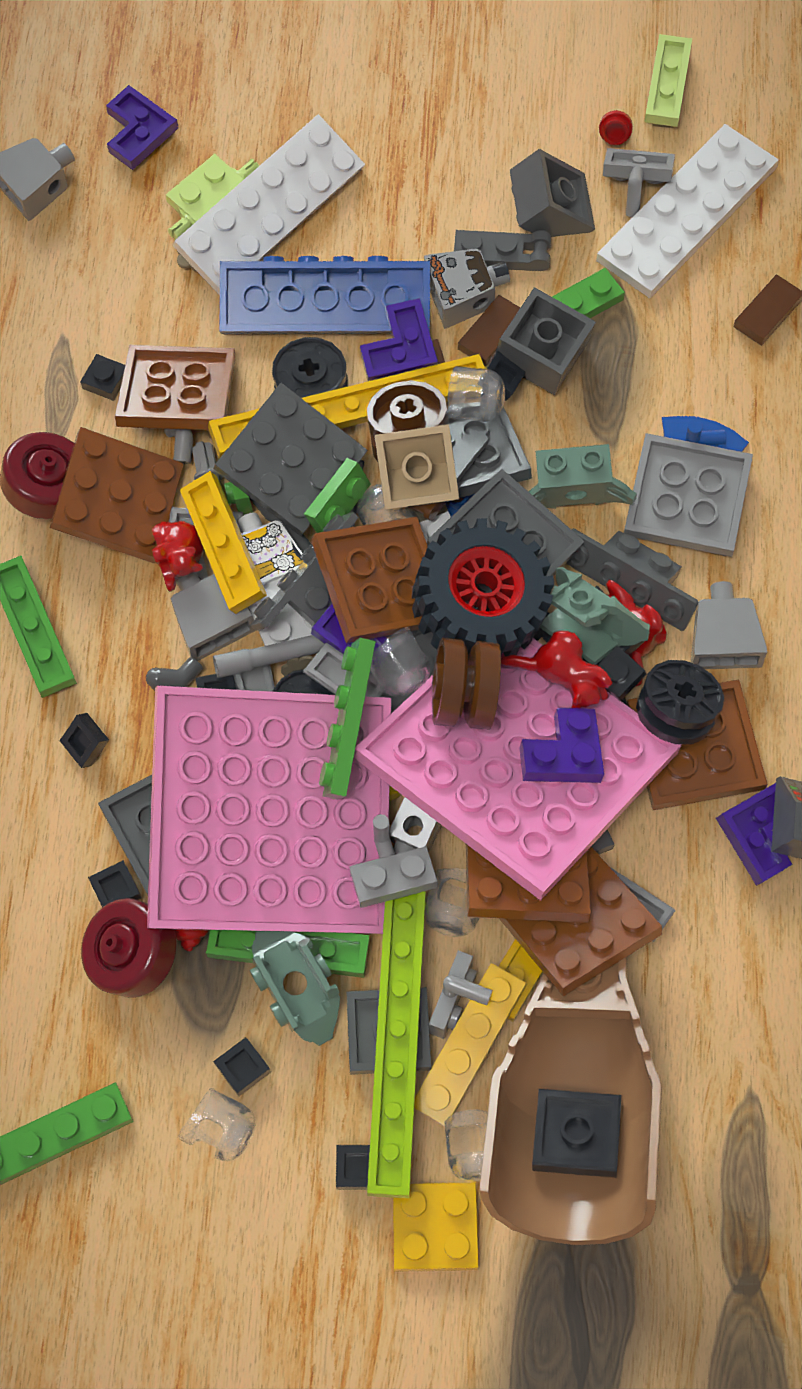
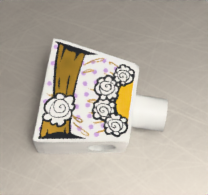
M248 513L238 520L242 531L241 535L263 585L282 578L291 569L296 571L302 564L303 560L300 558L302 555L301 550L280 521H273L263 525L257 513Z

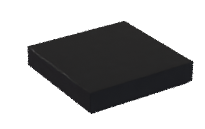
M539 1089L532 1171L617 1178L622 1095Z

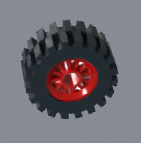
M477 518L473 528H469L467 520L461 521L456 524L453 534L449 528H446L440 532L437 542L432 540L426 549L424 557H422L412 589V599H415L412 610L414 618L422 616L418 628L423 636L431 631L434 634L430 643L434 648L438 650L439 642L442 638L462 639L467 647L469 658L470 651L477 641L493 642L499 644L501 655L504 653L505 656L517 655L520 647L525 649L531 643L551 605L553 595L550 593L554 587L553 575L546 576L551 566L547 556L539 560L537 559L541 549L535 540L529 545L523 542L526 532L517 527L515 533L510 534L505 531L507 522L498 520L495 528L487 527V518ZM476 584H485L490 587L492 592H481L477 589Z

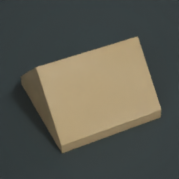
M449 424L375 435L385 510L459 499Z

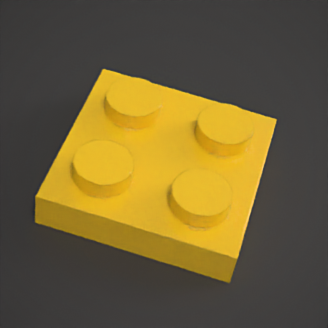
M476 1182L410 1184V1198H393L394 1272L478 1270Z

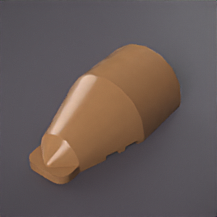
M627 957L565 996H562L547 976L543 974L524 1012V1020L517 1034L512 1036L508 1044L509 1050L501 1066H497L492 1076L479 1190L481 1200L490 1215L511 1230L543 1241L570 1245L607 1244L633 1237L651 1224L656 1210L662 1087L627 981ZM539 1089L622 1095L617 1178L532 1171Z

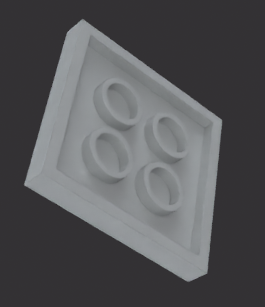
M646 433L633 488L637 496L634 504L629 506L624 534L632 535L639 539L732 557L753 454Z

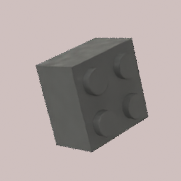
M534 287L499 339L497 350L525 371L523 378L555 395L587 346L596 321Z

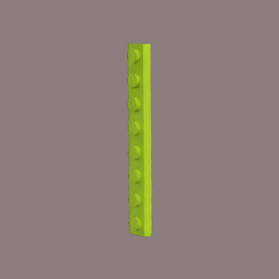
M426 891L385 902L367 1196L410 1198Z

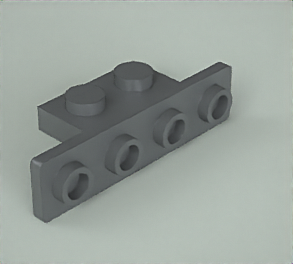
M354 512L343 516L337 514L326 524L323 531L350 528L359 517ZM312 544L300 556L303 562L297 570H289L277 584L280 590L272 599L267 597L255 609L254 615L257 617L250 625L255 631L267 628L287 603L312 627L332 604Z
M574 528L571 529L585 542L582 548L566 563L567 565L605 587L608 580L616 582L633 597L634 603L642 608L648 604L661 615L663 621L680 631H684L687 628L698 605V600L671 585L677 578L682 566L671 561L667 555L658 553L643 545L634 536L624 534L621 531H618L605 545H602Z

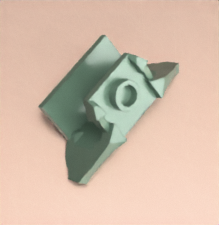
M609 444L535 451L538 484L528 492L546 508L556 509V506L590 503L599 505L610 502L634 504L637 493L612 476Z
M564 567L556 568L557 586L555 585L551 595H553L551 604L557 609L544 618L540 626L542 630L551 636L556 631L575 633L582 642V657L595 665L604 659L617 645H635L640 641L648 640L650 625L629 611L615 596L610 598L583 580L580 573L567 570Z
M256 931L255 940L252 945L255 967L249 971L261 992L268 988L275 1001L274 1004L270 1005V1009L279 1025L283 1027L288 1024L292 1032L295 1031L303 1040L314 1042L318 1046L331 1040L337 1022L340 992L336 984L329 985L326 978L332 974L321 954L314 957L310 951L313 946L311 940L301 934L292 931ZM300 972L305 976L307 987L302 994L291 995L285 991L283 980L287 974Z

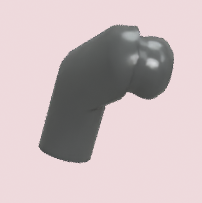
M190 656L178 670L157 667L150 669L146 674V682L154 691L157 686L187 687L201 673L203 667L195 658Z

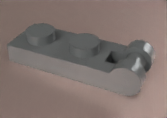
M456 230L454 251L478 249L481 251L487 267L505 262L508 270L545 271L550 267V255L547 253V250L551 247L552 236L549 232L542 230L535 231L532 234ZM523 250L533 251L531 254H523Z

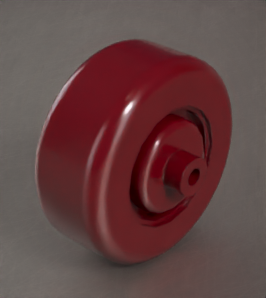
M50 432L30 433L15 440L4 454L0 471V486L7 501L15 509L27 516L37 519H52L74 442L66 437Z
M129 898L118 899L103 906L90 920L82 939L81 959L88 979L98 989L127 998L141 997L155 990L169 974L176 955L175 930L147 928L148 903Z

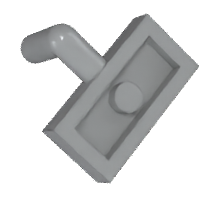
M607 148L603 164V176L612 177L618 181L629 180L626 203L627 216L633 217L640 210L643 180L651 184L671 182L675 154Z
M382 814L375 816L373 819V833L379 859L349 866L360 908L437 888V878L427 846L395 854L389 835L388 817Z
M458 950L450 972L443 981L442 992L429 1022V1034L444 1039L448 1028L454 1029L463 1011V1007L458 1006L461 996L486 1006L488 1005L493 990L474 983L477 971L472 969V955Z

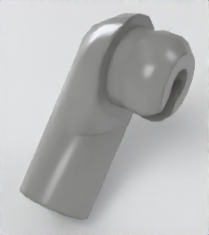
M164 429V433L168 437H175L173 460L184 464H191L193 446L191 429Z

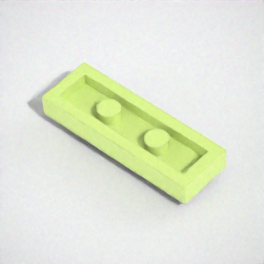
M659 34L645 123L678 127L692 38Z

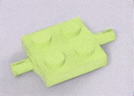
M213 154L166 194L167 203L181 217L177 223L168 229L170 236L176 240L258 168L259 164L254 159H250L241 169L236 170L229 167L216 154Z

